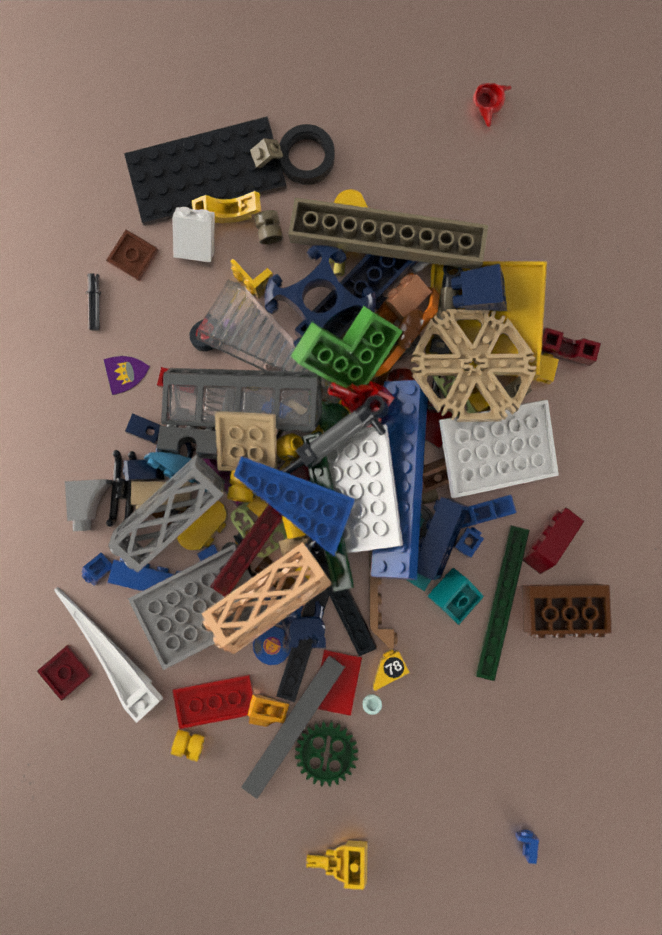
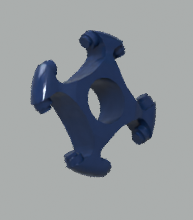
M314 245L306 252L308 257L315 261L320 258L321 262L302 280L286 288H280L283 281L276 274L268 279L265 289L264 303L268 313L274 314L278 311V301L286 302L303 318L307 327L313 322L326 330L340 318L352 312H360L363 306L374 313L376 308V292L372 288L366 287L362 291V298L359 299L347 291L338 281L331 269L330 263L334 261L341 264L347 257L342 249L332 246ZM316 287H324L331 290L337 298L335 306L325 313L310 311L303 302L305 295ZM301 337L293 342L295 348L302 339Z

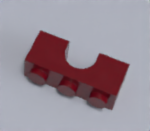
M546 327L543 329V353L589 366L597 361L601 343L585 338L573 340L564 337V332Z

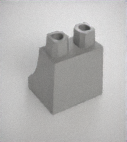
M112 480L65 481L67 521L73 522V531L91 530V519L96 518L98 504L106 490L112 485Z

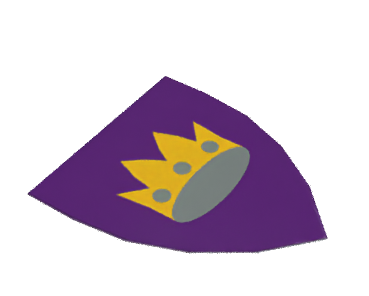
M129 356L103 359L112 395L125 392L136 386L145 377L150 368L143 361Z

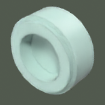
M375 694L367 695L363 699V709L370 715L379 713L382 708L380 697Z

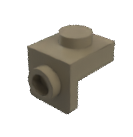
M264 138L250 150L257 168H262L273 158L280 159L283 157L281 147L275 139Z

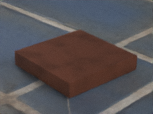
M126 229L106 261L139 281L158 252V248Z

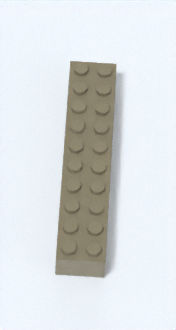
M295 197L288 236L290 243L309 246L326 245L342 249L343 251L478 269L482 267L489 225Z

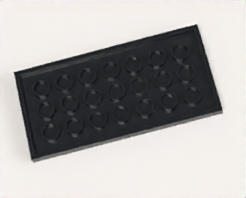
M268 116L124 153L143 226L171 219L177 207L193 209L192 200L204 195L217 199H234L254 191L263 195L286 189L287 186L280 160L273 158L262 168H257L250 152L262 139H274Z

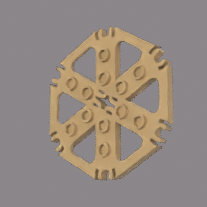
M447 309L446 312L442 311L441 317L443 320L438 319L436 315L433 319L431 318L411 356V363L419 365V367H413L412 376L438 413L442 406L444 407L441 412L442 416H444L446 411L452 412V421L458 414L459 417L456 422H493L505 420L508 417L505 410H508L511 415L518 411L535 376L536 366L528 364V362L535 360L534 353L508 318L505 324H503L505 320L504 315L500 320L495 319L496 311H493L490 316H488L490 310ZM457 320H478L481 322V329L473 345L457 324ZM433 334H438L452 354H425L424 349ZM500 334H506L518 350V354L490 353ZM472 361L478 364L475 369L472 365H469ZM495 375H518L521 378L522 382L515 397L510 398ZM457 376L447 397L444 399L438 398L427 383V377ZM474 386L477 387L491 408L489 413H467L464 406Z

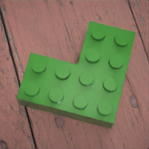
M363 306L343 339L311 322L291 357L299 365L345 388L350 387L351 384L356 386L368 385L403 331Z

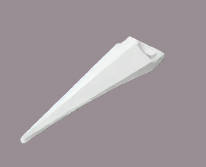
M55 588L56 594L80 627L102 664L123 708L137 723L163 697L152 686V681L60 588Z

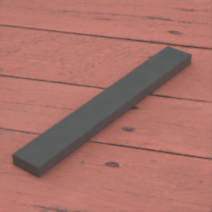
M330 655L328 656L241 788L258 799L344 670V665Z

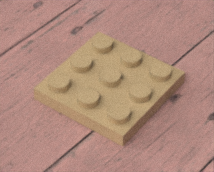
M223 411L215 413L218 470H236L241 456L277 469L276 414Z

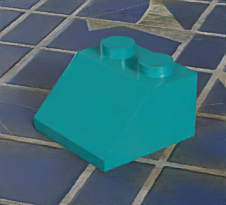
M452 568L428 595L458 625L484 597L455 568Z

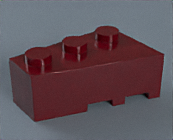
M567 507L561 511H555L550 518L552 520L550 524L544 527L541 531V536L533 543L531 549L523 558V562L539 574L557 565L585 522Z

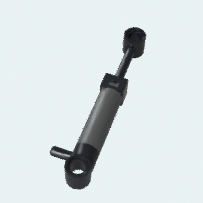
M378 395L370 396L362 406L312 442H306L296 449L300 458L283 469L282 472L291 474L304 464L306 467L314 468L323 461L322 458L370 424L373 425L379 436L384 435L386 430L378 418H383L388 414V403ZM380 402L381 408L378 411H373V406Z

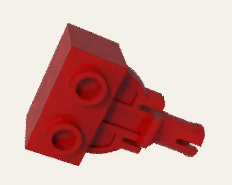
M372 381L368 385L356 386L351 384L347 388L333 382L331 386L334 388H328V394L342 399L341 404L348 408L350 413L362 406L372 395L382 397L389 406L394 399L386 387ZM380 402L373 406V411H378L381 408Z

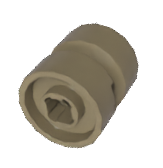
M276 210L262 211L254 216L256 228L259 229L258 237L260 244H273L283 239L282 229L279 226V216Z

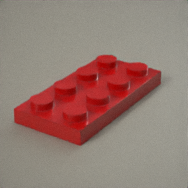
M250 674L173 689L179 729L248 716L251 699L254 695Z

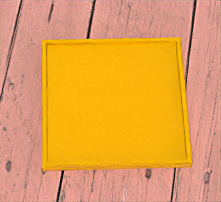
M483 261L482 267L500 264L504 275L507 311H496L494 317L500 320L504 315L505 320L503 324H505L507 318L510 320L534 353L535 360L528 362V364L536 366L535 376L540 377L547 261ZM432 264L430 287L435 288L440 294L444 265ZM463 268V272H464V271H468V270H473V269ZM451 269L449 271V274H456L458 272V269ZM490 310V312L488 313V316L491 315V313L493 312V310ZM457 320V324L473 345L481 329V322L478 320ZM434 334L426 345L425 354H431V342L434 339ZM500 334L490 354H518V350L506 334ZM472 361L469 365H472L473 368H476L478 364H475L474 361Z

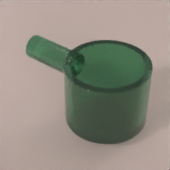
M322 401L323 413L319 425L326 432L348 416L349 411L341 404H326L325 401Z

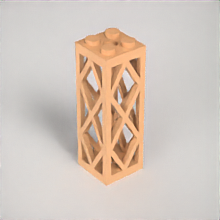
M301 543L203 612L202 616L205 619L203 624L209 632H213L215 635L213 640L219 648L222 647L225 652L229 651L235 654L331 586L332 583L304 543ZM298 567H303L301 571H294ZM310 575L308 581L301 585L304 577ZM287 577H298L293 590L281 591ZM279 582L275 591L268 592L270 587ZM278 596H286L283 599H277ZM266 597H272L271 600H265ZM261 606H267L265 612L257 616ZM245 607H254L248 621L238 622ZM236 612L232 622L225 623L226 618Z

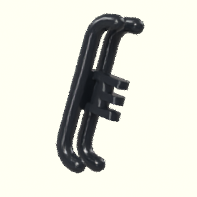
M114 450L112 453L114 456L110 513L109 519L106 521V525L112 527L116 522L119 499H126L124 521L133 513V506L131 505L132 481L120 479L122 455L119 450ZM130 451L128 453L129 460H137L136 453Z

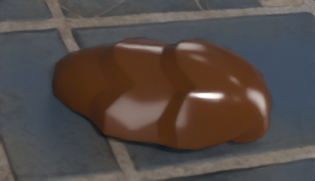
M417 308L412 310L398 326L403 332L396 342L402 349H408L411 346L410 341L417 337L424 320L421 310Z

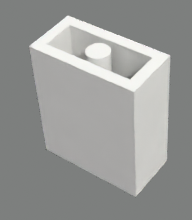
M177 207L172 217L174 257L211 262L214 255L215 212H209L205 209L194 210L188 207Z

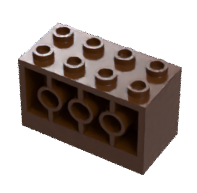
M522 585L523 631L528 633L529 636H533V638H546L545 635L549 634L553 638H565V634H568V636L583 638L585 634L592 635L593 637H605V633H612L610 585Z

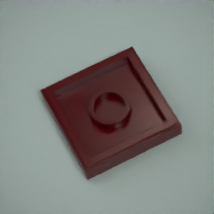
M66 645L37 670L61 701L93 675L69 645Z

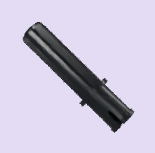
M94 273L87 274L88 329L98 331L99 295L101 294V291H99L100 275L95 274L94 276Z

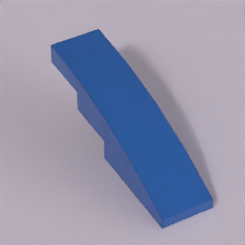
M512 494L470 506L462 528L517 513Z

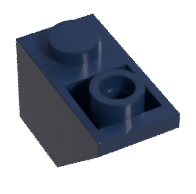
M147 460L124 461L123 474L127 481L152 482L165 480L164 471L160 468L155 469L147 464Z

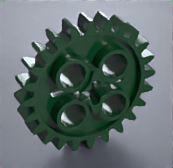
M323 720L322 726L315 722L314 729L308 726L309 733L302 731L304 739L298 738L297 740L301 746L295 747V750L300 752L295 755V759H300L297 762V767L303 766L300 773L307 772L306 780L313 777V784L319 780L321 787L324 785V782H327L328 786L331 787L332 781L339 785V778L346 781L345 774L352 775L349 768H356V764L352 761L358 760V756L354 755V753L359 752L358 748L353 747L357 744V741H350L353 734L349 733L346 735L347 727L341 730L340 723L334 727L332 720L329 725H326ZM331 736L330 754L328 755L326 770L323 771L327 737ZM320 737L324 740V744L316 746L313 740ZM335 741H341L344 745L341 749H335L332 744ZM314 757L319 758L321 761L317 766L310 763V760ZM332 761H338L340 767L332 769L329 764Z

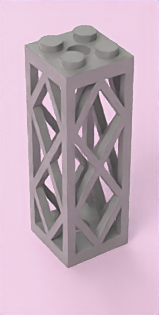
M195 455L113 531L108 545L110 551L115 556L122 558L128 568L134 569L138 573L224 495L225 481L198 455ZM191 479H196L199 484L181 487ZM198 490L195 499L173 503L175 494ZM168 499L167 505H162V506H160L162 503H164V502ZM191 505L182 514L169 516L171 509ZM165 511L163 518L144 521L152 513ZM162 524L161 530L158 532L136 536L139 528ZM154 538L145 547H142L139 543H137V541Z

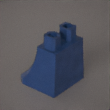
M500 264L461 272V276L451 278L452 290L462 289L463 294L453 296L454 308L507 311L505 281Z

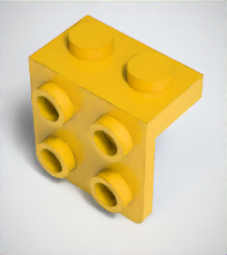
M232 259L230 261L232 265L230 269L237 281H243L246 286L245 289L251 296L255 295L258 299L263 296L268 279L273 276L270 269L267 267L253 280Z

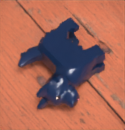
M318 600L315 601L313 617H300L297 610H295L282 620L285 636L284 648H298L299 640H307L309 638L313 640L311 648H326V639L324 637L326 627L322 620L324 615L322 610L324 607L321 606Z

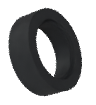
M302 124L291 128L282 137L279 145L283 157L279 160L282 171L290 180L302 185H312L324 180L330 174L334 166L335 149L331 137L325 130L315 125ZM304 139L318 142L325 152L323 162L313 170L296 168L288 157L291 147L296 142Z

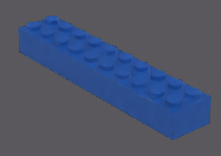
M416 380L384 381V387L394 397L389 406L388 414L381 419V424L387 425L403 546L372 550L371 576L387 579L417 580L428 398Z

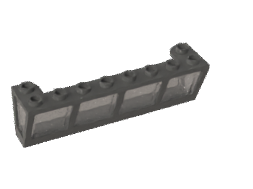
M170 368L164 373L161 424L216 428L215 413L217 411L276 414V429H282L285 432L301 430L306 433L315 431L323 417L321 376L314 372Z

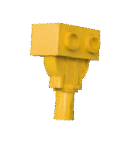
M348 840L346 845H341L335 850L327 849L325 856L307 854L306 862L308 863H306V867L324 869L326 875H332L337 880L344 882V889L364 890L367 884L368 841Z

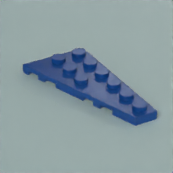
M241 456L234 477L334 556L355 499Z

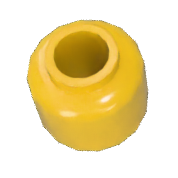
M288 433L279 437L276 440L278 457L284 461L299 457L296 449L304 444L303 440L295 433Z

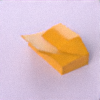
M253 695L248 711L249 724L268 727L275 722L284 723L290 704L271 697Z

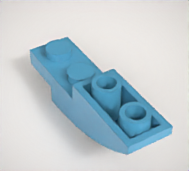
M150 452L144 456V459L148 461V465L155 469L160 468L168 478L173 477L191 460V458L165 452ZM196 479L188 480L191 483L199 484Z

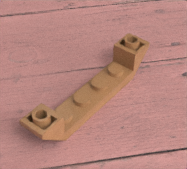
M369 550V628L389 649H394V644H397V632H394L393 628H378V625L382 624V614L378 613V605H381L382 602L381 593H378V585H381V578L371 576L372 550Z

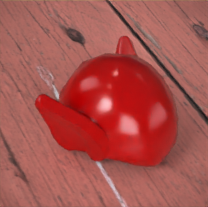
M483 83L477 87L473 95V101L480 110L487 127L491 126L492 114L498 113L503 107L505 91L511 90V86Z

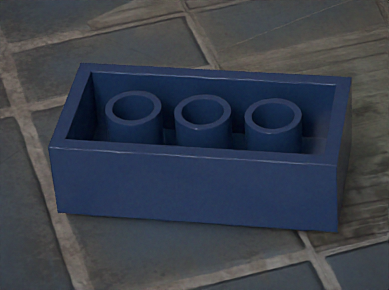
M441 497L440 500L436 501L433 508L435 514L433 518L428 520L426 529H428L427 534L421 538L419 543L421 549L418 554V574L432 580L442 577L470 506L446 497Z

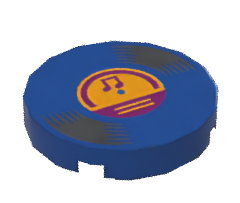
M273 626L253 641V651L257 659L267 665H278L285 661L290 654L291 648H284V631L277 626Z

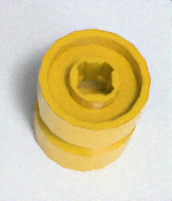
M232 470L230 474L232 486L228 488L227 499L238 502H252V490L234 477L236 470Z
M178 729L173 741L171 755L177 757L185 755L188 760L198 762L205 736L198 734L190 736L188 731Z

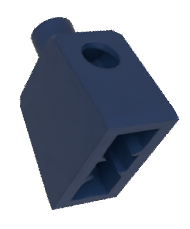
M132 413L125 432L156 444L160 426L162 425ZM149 428L155 430L152 436L146 434Z

